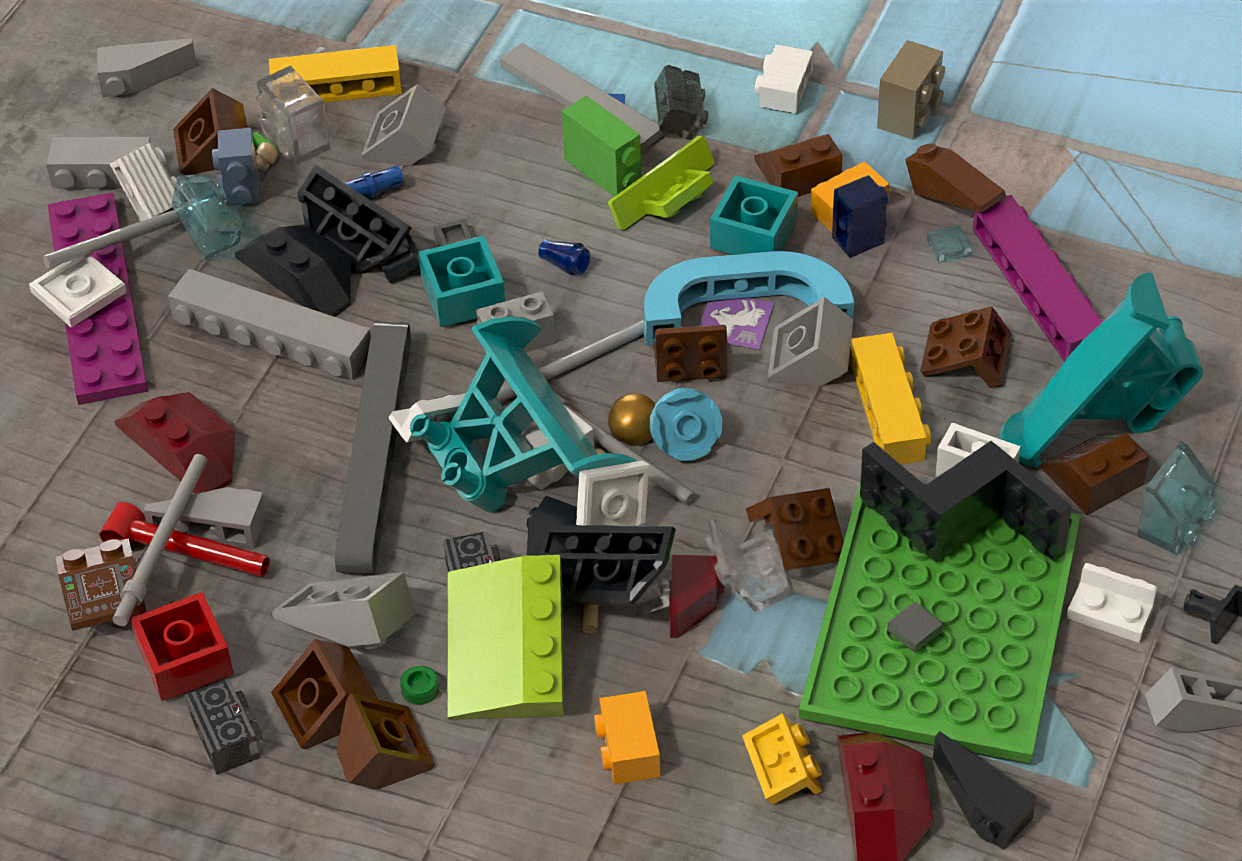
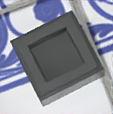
M466 219L433 227L434 236L439 247L473 238Z
M917 602L911 604L888 622V631L914 653L942 633L943 624Z

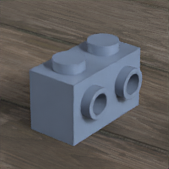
M251 128L218 131V149L212 150L214 169L221 170V173L217 174L219 193H225L227 206L260 203L259 171Z

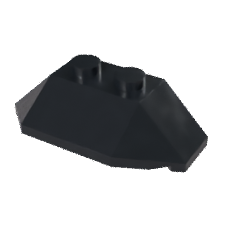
M316 164L297 192L299 202L302 203L304 223L350 255L351 269L357 273L393 257L412 229V227Z
M306 224L275 228L259 235L235 252L236 259L303 307L335 317L351 305V256Z
M545 525L537 556L560 555L562 596L568 603L634 606L667 566L676 529L673 526Z

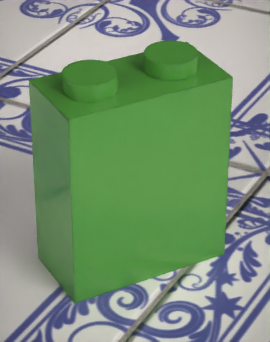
M587 95L562 110L564 159L613 196H616L641 178L639 133Z

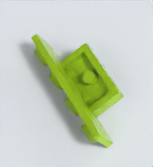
M697 136L608 201L618 229H627L646 214L661 216L662 218L673 217L680 212L681 207L689 201L701 197L703 191L714 184L710 172L706 171L714 165L715 161L705 136Z

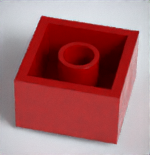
M203 592L130 618L137 647L161 702L234 675L228 646Z

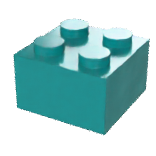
M735 175L710 218V248L733 255L782 251L797 223L798 192Z
M484 235L418 252L421 279L440 327L477 318V309L506 302L504 281Z

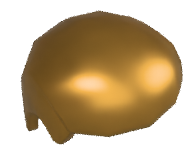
M640 393L625 394L617 399L608 413L607 420L612 436L628 445H644L652 440L650 416L656 403L648 396Z

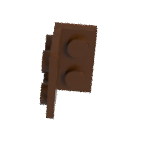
M993 306L935 321L930 326L920 372L924 377L973 365L976 374L982 377L989 388L1002 385L1012 333Z
M726 325L666 328L655 331L654 356L657 382L727 377Z
M830 488L773 496L746 508L749 522L764 520L766 526H774L784 567L787 571L839 562L844 540Z

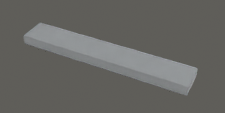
M524 43L519 44L500 58L503 69L566 107L587 95L640 134L641 153L663 136V127Z

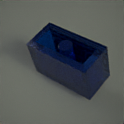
M869 175L834 189L832 238L849 258L884 244L888 195L884 187L878 185Z

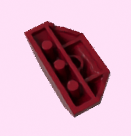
M192 393L173 394L143 401L114 421L116 427L179 481H182L194 455L201 454L205 456L207 464L193 490L195 494L221 489L232 482L235 429Z
M879 733L837 735L855 861H905L907 855L916 847L933 824L922 753Z

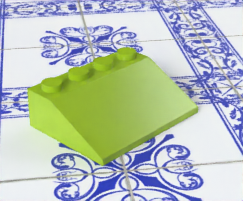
M560 555L519 556L449 571L448 720L564 716L563 604Z

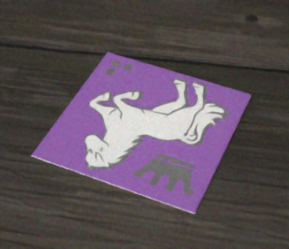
M750 298L708 301L699 326L726 325L727 344L759 350L774 303Z

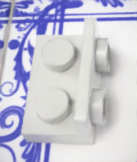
M465 394L448 395L432 400H420L409 409L393 411L389 416V420L406 443L423 440L413 436L412 432H410L412 419L418 414H425L437 423L443 421L451 423Z
M1085 563L1082 569L1080 584L1068 608L1067 619L1140 643L1154 610L1158 588L1144 580L1134 579L1110 571L1105 567Z

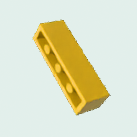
M396 45L269 59L274 108L402 94Z
M893 333L851 339L850 365L874 442L901 465L925 461L926 446L931 445V434L928 424L922 425L921 422L922 406L920 399L914 398L912 394L914 391L912 374L910 371L905 372L904 370L905 355L903 347L896 345Z

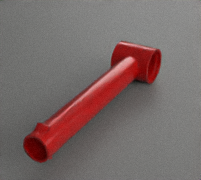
M119 502L99 532V537L102 542L112 539H129L130 546L133 541L149 545L159 525L145 522L144 513L135 505ZM173 530L164 548L166 551L230 569H237L238 571L259 577L266 575L270 563L269 556L257 553L256 551L240 549L177 530Z

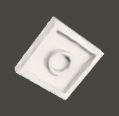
M90 254L62 263L29 284L31 293L71 328L127 293L125 284Z
M642 460L579 471L576 525L645 526L649 464Z

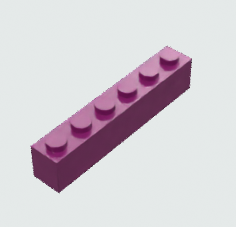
M1012 195L1006 196L984 212L974 210V233L1065 362L1077 346L1104 320L1100 319L1095 313L1090 299L1087 296H1083L1076 286L1073 275L1065 271L1060 264L1057 253L1048 247L1040 229L1033 226L1028 219L1025 208L1019 206Z

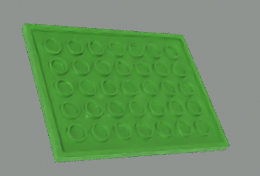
M859 484L801 699L799 718L934 745L935 735L941 731L970 752L1031 764L1081 515L1071 513L1065 554L1056 561L1051 560L1043 552L1037 551L1028 539L1017 530L1008 527L1004 519L1000 518L936 563L925 553H920L900 531L893 530L886 519L877 511L868 508L860 498ZM914 602H917L943 624L942 633L916 653L888 631V622Z

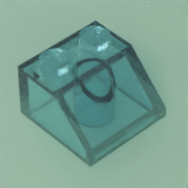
M182 175L176 178L171 205L202 258L206 260L238 245L244 226L239 215L235 211L231 212L226 204L227 197L221 185H215L210 175Z
M1180 441L1145 488L1137 537L1175 555H1178L1185 544L1191 545L1194 542L1200 529L1199 524L1203 519L1208 521L1217 506V501L1213 499L1216 483L1188 444Z

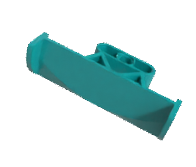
M1147 272L1139 275L1130 284L1124 300L1077 346L1054 377L1025 409L1013 414L1001 427L999 439L1020 446V463L1038 468L1041 464L1039 455L1073 419H1125L1130 431L1135 433L1148 432L1155 428L1201 380L1204 370L1193 341L1186 338L1181 319L1176 316L1167 317L1152 273Z
M506 316L474 325L471 330L487 353L451 423L444 421L437 423L425 414L416 415L410 423L412 435L427 442L429 449L442 467L441 479L445 481L444 484L455 488L465 501L487 512L496 511L503 505L506 499V487L563 463L570 473L579 477V471L636 462V459L624 454L605 453L598 455L523 349L542 330L537 322L525 317ZM506 379L518 397L504 410L496 397ZM535 421L549 443L532 450L521 433ZM491 438L486 457L474 440Z

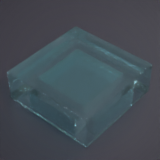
M960 225L927 232V242L938 263L971 256V246Z

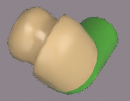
M257 131L252 133L254 148L258 153L256 155L257 165L259 169L266 171L271 163H275L278 149L273 142Z

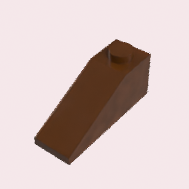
M925 144L920 146L916 153L905 159L916 195L979 212H984L1006 197L1004 189L951 149L939 147L935 144Z

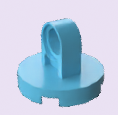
M678 388L665 394L655 404L650 416V433L654 443L665 454L679 461L695 460L707 455L711 451L710 447L715 443L717 437L720 438L722 433V416L718 406L704 392L694 388Z

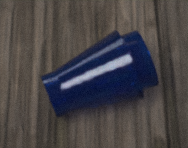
M545 239L541 242L538 249L539 258L550 262L571 276L583 274L590 263V251L582 243Z

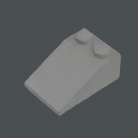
M404 572L310 583L271 611L273 618L348 647L364 645L365 649H373L384 645L387 642V637L404 629V624L416 615Z

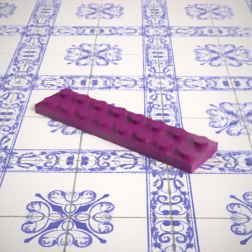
M113 192L47 204L54 252L120 229ZM123 243L93 252L90 255L125 284L127 293L72 328L65 323L78 405L148 392Z

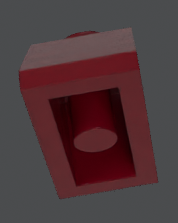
M672 555L670 638H679L717 609V593H725V571H718V556Z

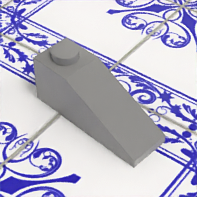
M192 38L97 48V75L102 97L135 94L197 67Z
M226 487L193 494L190 496L174 530L231 546L255 549L267 517L263 492ZM172 499L146 504L144 508L146 521L159 525Z
M1171 667L1145 694L1155 726L1193 732L1242 725V681Z

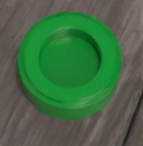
M414 666L406 670L400 678L403 698L415 705H423L433 701L439 693V681L436 672L427 666Z

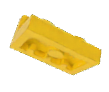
M782 713L742 735L764 796L772 805L805 787H808L815 795L822 792L818 777L822 776V772L815 758L811 754L808 755L805 746L810 742L805 730L799 723L794 725Z

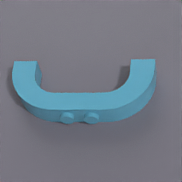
M772 251L690 259L664 270L650 284L644 299L646 346L654 345V342H656L655 331L657 329L680 328L681 313L689 306L699 302L785 295L797 298L810 306L825 297L853 319L854 299L847 281L836 269L822 260L801 253Z

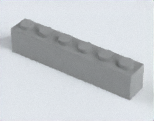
M188 269L168 295L173 320L183 325L197 327L213 335H220L235 340L242 345H250L267 351L272 355H279L297 361L304 366H311L334 376L354 380L367 362L371 340L369 328L192 269Z

